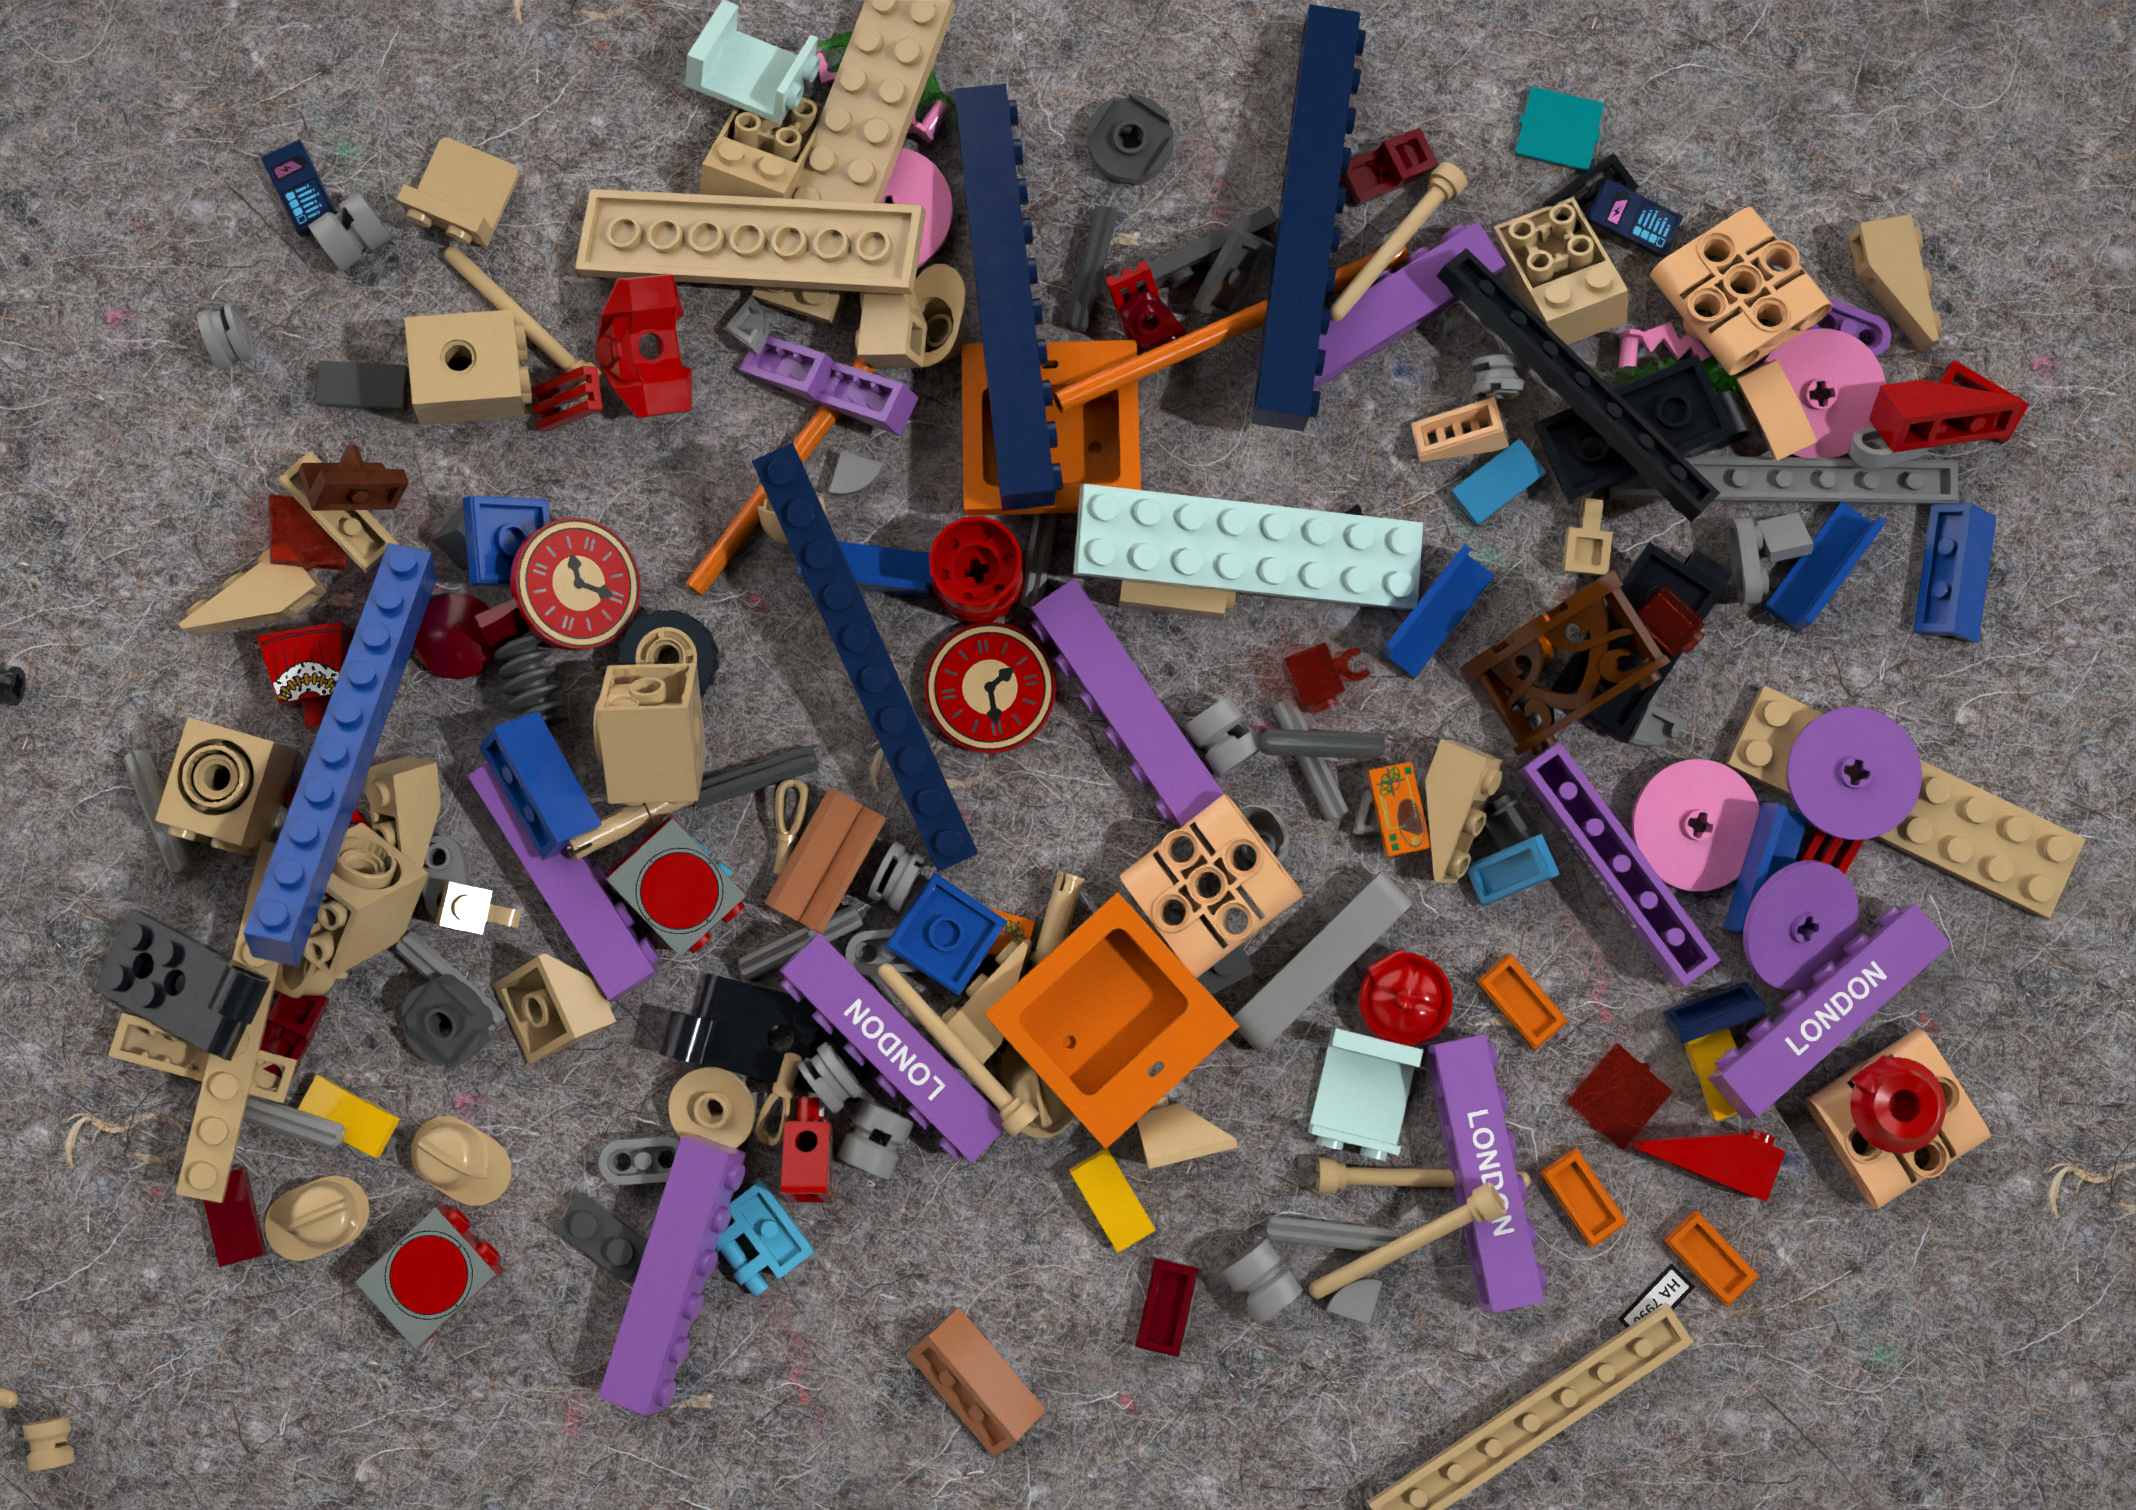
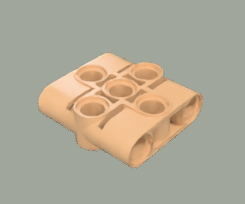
M1753 207L1740 210L1670 254L1657 264L1650 274L1651 280L1683 318V328L1686 334L1693 339L1702 341L1727 374L1731 376L1743 371L1818 323L1833 307V303L1799 264L1800 257L1796 247L1789 242L1779 240ZM1709 255H1715L1720 257L1723 261L1713 262L1707 259L1706 257ZM1778 265L1781 266L1785 271L1777 272L1770 269L1768 266ZM1741 287L1749 293L1739 294L1732 290V288ZM1707 310L1714 314V316L1703 317L1696 311ZM1759 320H1770L1774 322L1776 326H1764L1759 322Z
M1225 793L1181 828L1169 832L1158 846L1120 874V878L1127 890L1180 961L1196 978L1243 942L1253 938L1261 928L1303 897V893L1238 806ZM1196 825L1202 832V834L1205 836V838L1208 840V842L1211 844V846L1214 848L1216 853L1211 849V847L1208 845L1205 839L1195 829ZM1183 838H1189L1194 845L1193 856L1186 862H1180L1175 855V846ZM1251 846L1256 852L1257 860L1251 869L1243 871L1236 863V855L1242 847ZM1159 854L1163 858L1164 862L1159 858ZM1210 873H1215L1221 881L1220 892L1213 898L1206 897L1201 890L1203 878ZM1243 889H1245V891L1248 893V895L1251 897V899L1254 901V903L1258 906V908H1259V909L1262 911V913L1265 915L1264 918L1261 916V914L1259 913V911L1257 910V908L1255 907V905L1251 902V900H1250V899L1248 898V896L1245 894V892L1243 891ZM1175 900H1179L1186 909L1185 918L1178 925H1173L1169 922L1166 915L1168 905ZM1237 908L1242 909L1248 917L1247 928L1240 934L1234 933L1228 926L1229 914ZM1218 934H1220V936H1221V937L1224 939V941L1228 944L1227 946L1224 944V942L1222 941V939L1219 937Z
M1916 1028L1869 1059L1856 1062L1850 1067L1848 1072L1805 1098V1104L1864 1198L1876 1210L1924 1179L1941 1175L1946 1170L1948 1164L1991 1138L1984 1120L1930 1037L1920 1028ZM1883 1055L1889 1058L1901 1057L1919 1062L1936 1076L1943 1088L1946 1100L1945 1119L1939 1133L1925 1146L1929 1151L1930 1159L1924 1168L1920 1169L1914 1161L1915 1151L1902 1154L1890 1153L1874 1147L1869 1142L1866 1150L1862 1153L1857 1154L1853 1150L1852 1138L1858 1129L1854 1124L1851 1114L1850 1102L1854 1087L1851 1077L1877 1061Z

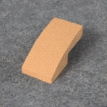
M1774 359L1735 378L1750 415L1756 419L1774 460L1783 459L1818 442L1807 416L1778 360Z

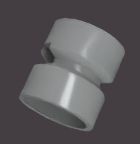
M359 191L339 204V213L335 215L327 212L308 225L317 241L341 272L362 259L363 249L374 251L392 238L385 225Z
M1230 695L1203 711L1183 727L1196 748L1206 749L1207 753L1204 759L1218 779L1258 753L1261 745L1260 738L1251 726H1243L1241 724L1244 715Z
M862 1098L852 1120L856 1130L846 1134L836 1157L861 1170L889 1180L899 1159L895 1149L897 1146L906 1143L915 1121L887 1107ZM874 1128L885 1132L882 1142L869 1137Z
M1266 1237L1239 1253L1219 1271L1234 1293L1243 1292L1245 1294L1242 1304L1257 1324L1262 1323L1285 1308L1303 1291V1288L1289 1269L1280 1270L1278 1268L1281 1258Z

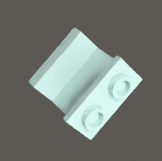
M722 0L687 54L685 86L781 124L789 109L795 111L798 108L806 81L812 83L817 76L821 64V58L816 56L818 37L810 34L801 51L796 55L737 31L739 5Z
M1332 1028L1308 1128V1133L1318 1135L1316 1144L1337 1150L1343 1149L1344 1142L1361 1146L1359 1155L1386 1161L1387 1153L1399 1155L1401 1147L1397 1145L1414 1069L1415 1067H1420L1423 1050Z

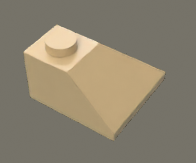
M546 953L537 956L493 984L529 1064L582 1041L616 1022L611 1011V1004L595 979Z
M1167 1096L1162 1097L1136 1121L1146 1164L1149 1169L1238 1148L1236 1138L1177 1102L1169 1104Z

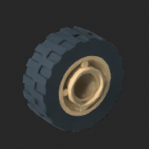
M668 609V611H652V614L648 616L643 615L638 618V622L634 626L630 625L626 631L625 639L621 640L619 646L621 653L618 656V665L659 664L660 653L666 648L674 647L679 652V663H697L700 697L707 693V688L710 685L712 686L716 679L714 678L716 670H719V662L717 660L719 651L718 646L715 645L713 635L704 624L686 613Z

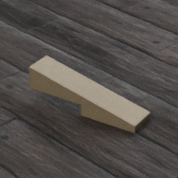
M122 1013L108 1056L203 1082L209 1053L148 1019ZM260 1050L249 1094L284 1104L298 1060ZM272 1064L277 1065L281 1069L282 1078L263 1068Z

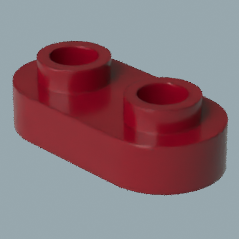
M1143 291L1136 293L1128 298L1122 307L1121 319L1124 325L1146 352L1188 334L1162 300L1152 292ZM1152 316L1146 323H1142L1146 317Z

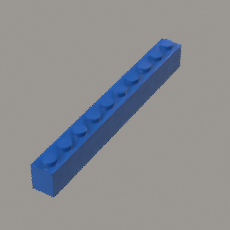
M392 543L387 545L243 932L252 957L299 966L437 581L432 552Z

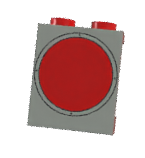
M672 814L606 873V880L680 957L687 950L692 954L697 952L712 937L708 931L720 920L725 924L728 923L745 906L741 900L746 897V894L739 884L736 885L685 831L684 826Z
M447 1205L434 1208L355 1282L414 1349L429 1342L438 1333L437 1330L491 1279L499 1277L505 1271L498 1263L502 1259L499 1252L488 1241L483 1239L479 1242L468 1230L472 1226L471 1222L455 1206L451 1209Z

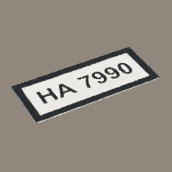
M1671 1263L1628 1307L1618 1320L1628 1328L1664 1303L1669 1304L1672 1310H1674L1695 1286Z

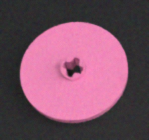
M901 148L881 203L893 202L894 204L922 205L926 211L918 269L929 262L946 242L953 224L954 204L949 185L938 167L920 153Z
M1834 329L1806 330L1769 353L1761 365L1774 359L1778 360L1818 441L1791 455L1799 458L1840 457L1849 453L1848 450L1853 435L1858 429L1873 425L1869 418L1880 386L1886 384L1885 376L1876 356L1856 337ZM1817 382L1821 383L1822 389H1829L1830 398H1826L1822 402L1823 407H1819L1818 401L1815 399L1810 400L1809 391L1817 388Z
M1689 759L1675 762L1655 773L1641 789L1632 812V838L1664 883L1687 891L1714 890L1731 883L1739 877L1760 811L1759 802L1746 780L1726 765L1705 759ZM1699 814H1701L1700 822L1706 824V829L1704 832H1697L1693 836L1694 829L1688 826V821L1690 818H1698Z

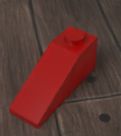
M1915 380L1881 385L1869 420L1894 453L2008 437L2011 435L2023 401L2019 396Z
M1751 1128L1747 1135L1731 1132L1634 1140L1632 1145L1634 1150L1754 1199L1766 1202L1786 1152L1773 1146L1776 1138Z

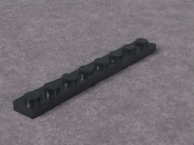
M1467 248L1444 265L1436 276L1447 286L1448 290L1468 306L1486 327L1498 335L1517 357L1529 365L1549 388L1559 394L1580 418L1590 424L1612 449L1620 453L1644 480L1651 483L1670 502L1676 511L1682 513L1692 522L1720 494L1703 475Z

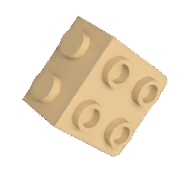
M445 137L438 142L418 188L415 189L403 184L396 200L407 212L406 218L426 228H430L431 224L446 230L445 233L449 237L469 245L473 241L488 247L520 174L514 164Z

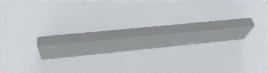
M1684 457L1720 492L1712 502L1838 504L1843 501L1846 504L1931 506V504L1959 503L1958 460L1913 459L1885 468L1868 470L1860 467L1852 458L1785 457L1776 461L1772 457ZM1641 476L1607 489V501H1668L1651 483L1644 480Z

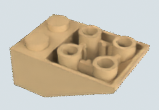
M802 97L798 108L795 111L789 109L781 124L735 106L702 163L700 194L792 199L817 136L815 129L825 105Z
M1574 197L1560 201L1554 207L1547 206L1493 227L1520 300L1567 345L1627 323L1628 289ZM1558 215H1565L1568 219L1559 221L1557 217ZM1579 219L1582 228L1574 233L1575 221Z

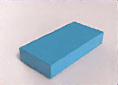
M1519 438L1453 488L1450 494L1477 527L1547 472Z
M1542 833L1469 864L1466 871L1482 907L1560 875Z

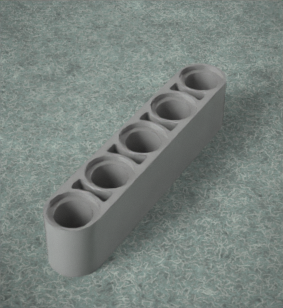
M1383 870L1379 872L1232 1016L1240 1026L1236 1031L1258 1053H1261L1414 902Z

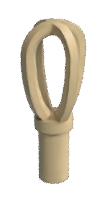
M787 779L778 786L776 791L775 822L778 830L776 834L778 844L774 873L781 874L795 849V842H798L797 834L802 827L807 811L809 791L806 784L799 780ZM789 787H796L800 793L798 810L794 824L790 831H787L784 821L785 793Z
M785 1053L777 1082L773 1084L772 1093L764 1103L755 1124V1137L760 1142L770 1146H777L784 1140L785 1122L792 1121L794 1085L799 1071L797 1064L802 1061V1057L797 1054ZM779 1097H783V1111L779 1132L776 1135L770 1136L766 1129V1123L775 1101Z

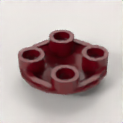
M452 593L438 597L427 605L414 642L416 655L427 670L442 678L456 680L475 678L484 672L485 668L494 658L495 653H492L475 618V615L489 609L484 602L471 595Z

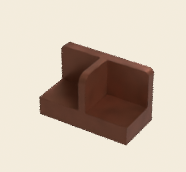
M348 445L339 463H302L298 470L312 511L395 509L409 484L404 469H385L384 465L380 462H363L357 445Z

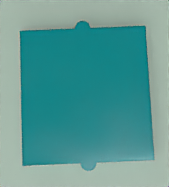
M1531 86L1524 115L1520 116L1518 120L1521 129L1514 156L1587 172L1590 168L1595 144L1601 139L1598 129L1604 103Z

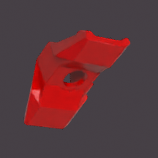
M673 274L617 279L600 315L596 345L594 347L596 360L599 362L610 388L637 419L692 411V368L682 365L680 360L676 321L684 316ZM648 333L656 336L658 356L652 360L645 358L639 350L640 339Z

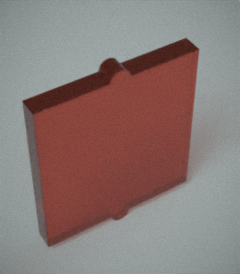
M270 494L268 498L270 564L303 567L305 571H311L312 568L344 571L346 568L345 551L294 497Z
M1615 1043L1566 1102L1590 1122V1129L1599 1130L1617 1147L1624 1150L1673 1091L1649 1071L1650 1065L1648 1063H1640L1620 1044Z

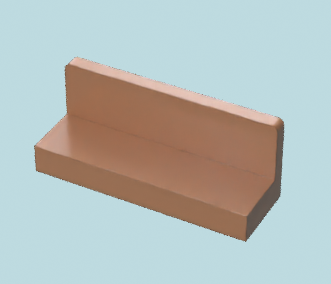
M829 787L764 903L813 931L822 934L885 823L886 817Z
M959 1308L906 1353L993 1458L1017 1442L1045 1413L1044 1406Z

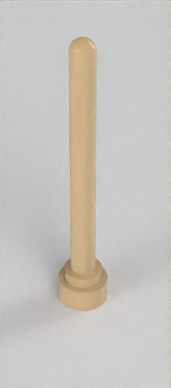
M1442 162L1429 176L1428 192L1329 307L1331 309L1330 319L1332 321H1341L1439 204L1456 199L1467 186L1466 176L1457 166L1449 162Z
M455 246L446 248L444 252L446 261L498 310L513 309L515 323H524L525 335L565 373L581 366L596 367L592 362L577 361L459 248ZM598 368L599 385L601 386L605 380V375ZM585 381V382H582V383L577 384V385H575V386H573V387H570L569 389H572V388H574V387H577V386H579V385H581V384H584V383H587V382H586V381ZM585 395L580 399L585 400L588 398V395Z
M885 963L878 968L877 974L882 982L1001 1111L998 1114L1004 1121L1001 1125L1012 1138L1040 1114L1028 1100L1024 1103L1019 1097L1014 1099L891 964Z
M1318 1157L1316 1161V1172L1320 1171V1178L1316 1177L1317 1193L1336 1194L1337 1189H1345L1346 1185L1455 1187V1179L1450 1169L1346 1167L1345 1162H1337V1158ZM1516 1171V1174H1521L1527 1188L1530 1184V1176L1524 1171Z
M1488 1182L1472 1190L1473 1195L1467 1198V1204L1313 1281L1309 1285V1294L1313 1298L1320 1299L1474 1220H1477L1479 1223L1485 1220L1491 1223L1507 1214L1503 1200L1494 1185Z

